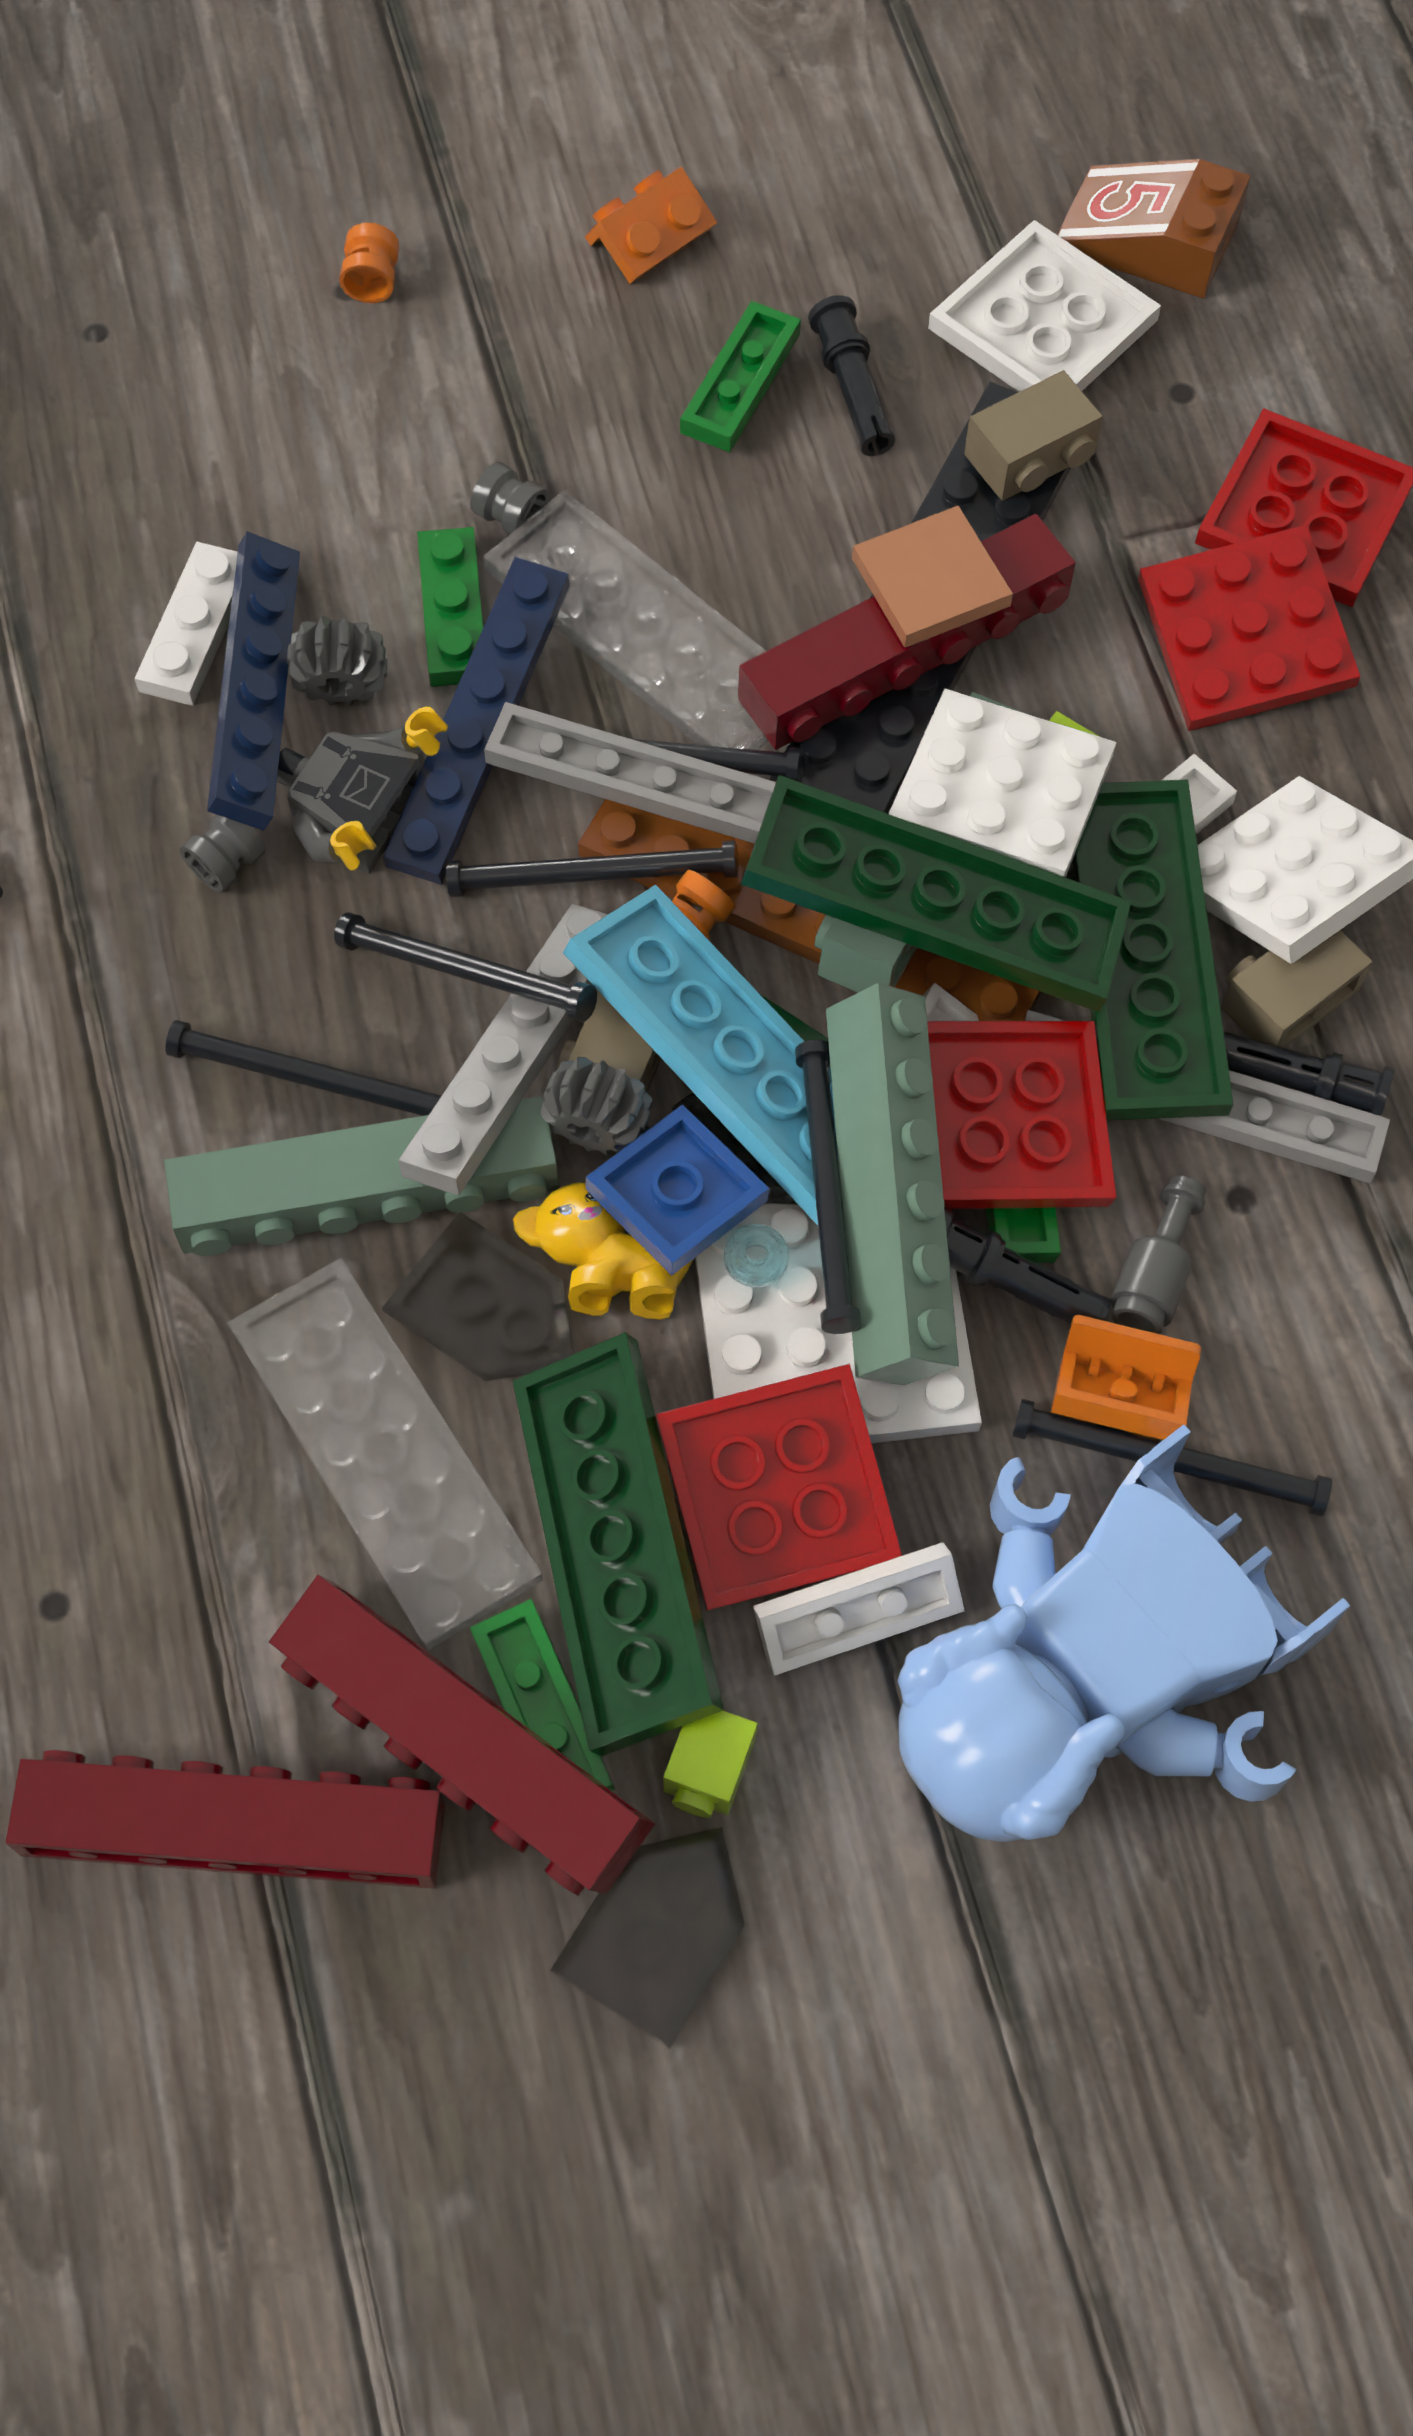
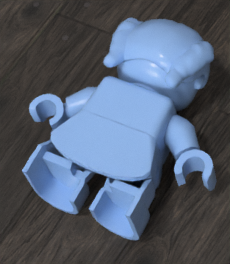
M1184 1424L1137 1461L1117 1489L1112 1501L1082 1551L1057 1573L1055 1571L1053 1539L1049 1535L1060 1525L1068 1507L1071 1494L1055 1493L1052 1503L1048 1507L1032 1509L1021 1503L1014 1494V1491L1020 1487L1026 1473L1021 1458L1010 1459L1002 1468L990 1502L991 1518L997 1529L1004 1534L1001 1540L992 1585L1001 1610L986 1621H981L974 1625H966L939 1635L930 1643L912 1650L906 1656L905 1664L897 1681L903 1700L899 1714V1748L904 1766L932 1807L945 1820L958 1829L980 1839L999 1842H1010L1020 1839L1031 1840L1059 1834L1068 1817L1081 1804L1089 1786L1095 1779L1097 1768L1103 1758H1112L1121 1753L1129 1758L1137 1767L1154 1776H1211L1214 1769L1215 1775L1223 1788L1233 1796L1249 1802L1265 1801L1276 1795L1297 1770L1283 1761L1273 1769H1261L1252 1765L1244 1756L1241 1742L1253 1740L1262 1729L1264 1711L1248 1712L1236 1718L1225 1733H1217V1726L1213 1722L1180 1714L1179 1712L1186 1706L1200 1704L1226 1695L1256 1679L1257 1676L1278 1672L1286 1664L1299 1659L1329 1635L1350 1605L1342 1598L1307 1627L1297 1621L1283 1608L1267 1584L1264 1570L1266 1563L1273 1554L1267 1546L1263 1547L1239 1567L1236 1561L1220 1544L1236 1532L1242 1519L1235 1512L1219 1526L1213 1525L1193 1509L1176 1483L1173 1473L1174 1464L1191 1432Z

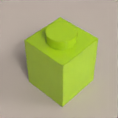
M720 1711L682 1726L663 1777L664 1792L674 1796L672 1804L687 1813L703 1818H711L713 1810L729 1815L756 1740L758 1723L726 1711Z

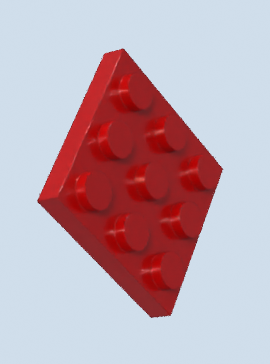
M1263 408L1200 525L1195 544L1212 550L1307 524L1333 599L1353 608L1413 488V467Z
M1307 524L1140 568L1138 580L1188 731L1357 687L1361 676Z
M927 1021L945 1207L949 1209L1109 1207L1114 1202L1116 1190L1094 1021Z
M850 1364L656 1414L706 1611L858 1571L902 1556Z

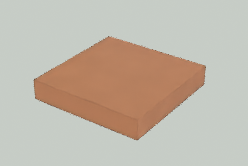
M959 506L952 507L853 546V562L905 648L1011 606L1012 591Z

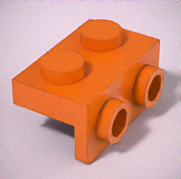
M682 166L665 178L660 170L655 171L633 188L637 194L636 197L625 204L617 197L593 214L597 224L588 232L585 239L590 246L600 240L602 241L629 284L711 230L718 223Z
M1075 1315L1072 1319L1060 1362L1051 1412L1164 1440L1183 1424L1185 1426L1187 1424L1192 1381L1200 1360L1201 1346L1185 1340L1082 1315Z

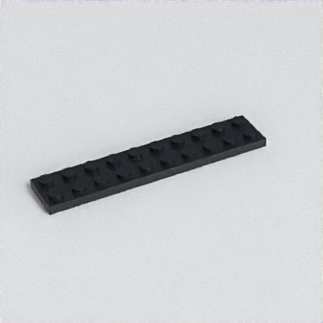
M989 382L971 416L1018 392ZM968 420L911 523L959 506L979 540L983 541L1034 514H1037L1043 521L1071 468L1068 467L1046 478L1041 485L1032 491H1021L1001 501L964 455ZM976 646L971 648L957 662L948 665L942 663L921 674L909 687L902 690L893 689L871 700L868 706L859 713L852 716L843 715L823 725L811 738L802 742L793 741L789 743L784 753H788L790 747L804 749V771L801 783L888 814L944 689L954 690ZM771 776L769 780L776 782L778 776Z

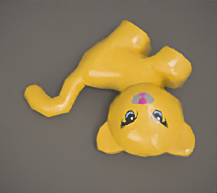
M577 1182L562 1186L553 1191L540 1206L521 1210L513 1218L514 1230L528 1245L541 1248L557 1263L577 1266L572 1271L568 1299L571 1310L591 1316H601L608 1312L613 1296L621 1291L630 1292V1311L633 1315L658 1320L669 1318L671 1315L676 1289L687 1273L692 1260L671 1276L630 1234L626 1233V1230L586 1190V1183Z

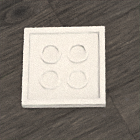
M1034 220L930 313L928 329L1018 392L1062 370L1083 391L1158 321L1161 305Z
M944 689L889 815L1066 877L1113 758L1117 742Z
M1298 776L1197 845L1206 910L1290 964L1300 959L1413 879V840L1301 776Z

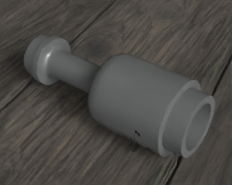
M1177 1175L1171 1177L1168 1185L1162 1189L1160 1198L1166 1205V1209L1156 1235L1145 1236L1134 1241L1112 1293L1111 1305L1113 1312L1111 1317L1115 1324L1160 1334L1162 1328L1172 1322L1192 1267L1191 1257L1179 1244L1190 1215L1202 1212L1205 1205L1204 1196L1206 1189L1199 1181L1188 1176Z

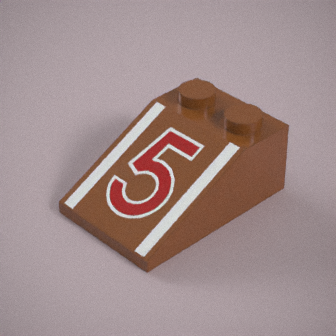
M1202 159L1091 166L1057 235L1101 265L1204 299L1239 224L1251 175Z

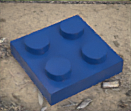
M683 1104L586 1176V1190L671 1276L768 1201L769 1187Z

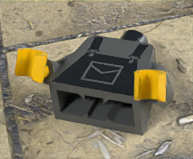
M431 707L419 708L409 716L405 726L391 731L352 735L335 731L328 733L324 736L311 757H307L289 748H284L280 751L277 782L290 788L287 798L293 819L292 828L313 861L318 863H344L351 871L358 868L370 874L391 840L422 769L420 756L417 753L423 751L428 756L437 754L440 749V742L434 735L439 732H445L448 729V725Z

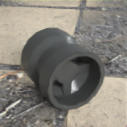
M495 462L482 473L476 482L471 495L470 506L471 510L486 521L497 520L501 522L502 529L517 540H525L537 530L543 521L550 500L546 489L533 481L523 483L518 480V474L515 470L501 462Z
M215 815L210 820V829L203 835L192 836L180 847V854L191 871L205 885L221 893L236 880V871L240 868V864H254L265 853L266 848L253 827Z

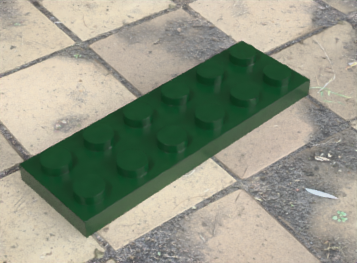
M778 775L741 885L1097 1012H1100L1108 998L1131 901L781 775Z
M1188 779L1102 783L1072 861L1076 882L1131 901L1108 998L1100 1012L1090 1009L1091 1021H1094L1106 1119L1110 1121L1229 1116L1234 1104Z
M624 1332L513 1380L589 1751L605 1756L723 1711L724 1707L638 1340Z

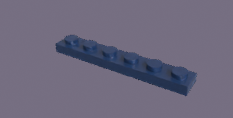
M247 531L238 545L207 812L264 831L274 815L289 668L287 664L288 645L291 644L300 552Z
M514 557L443 719L448 725V729L445 732L437 733L435 737L440 742V749L433 756L427 755L383 855L386 867L442 885L446 876L447 862L452 861L493 767V765L485 761L484 749L505 702L518 706L521 702L571 586L569 573Z

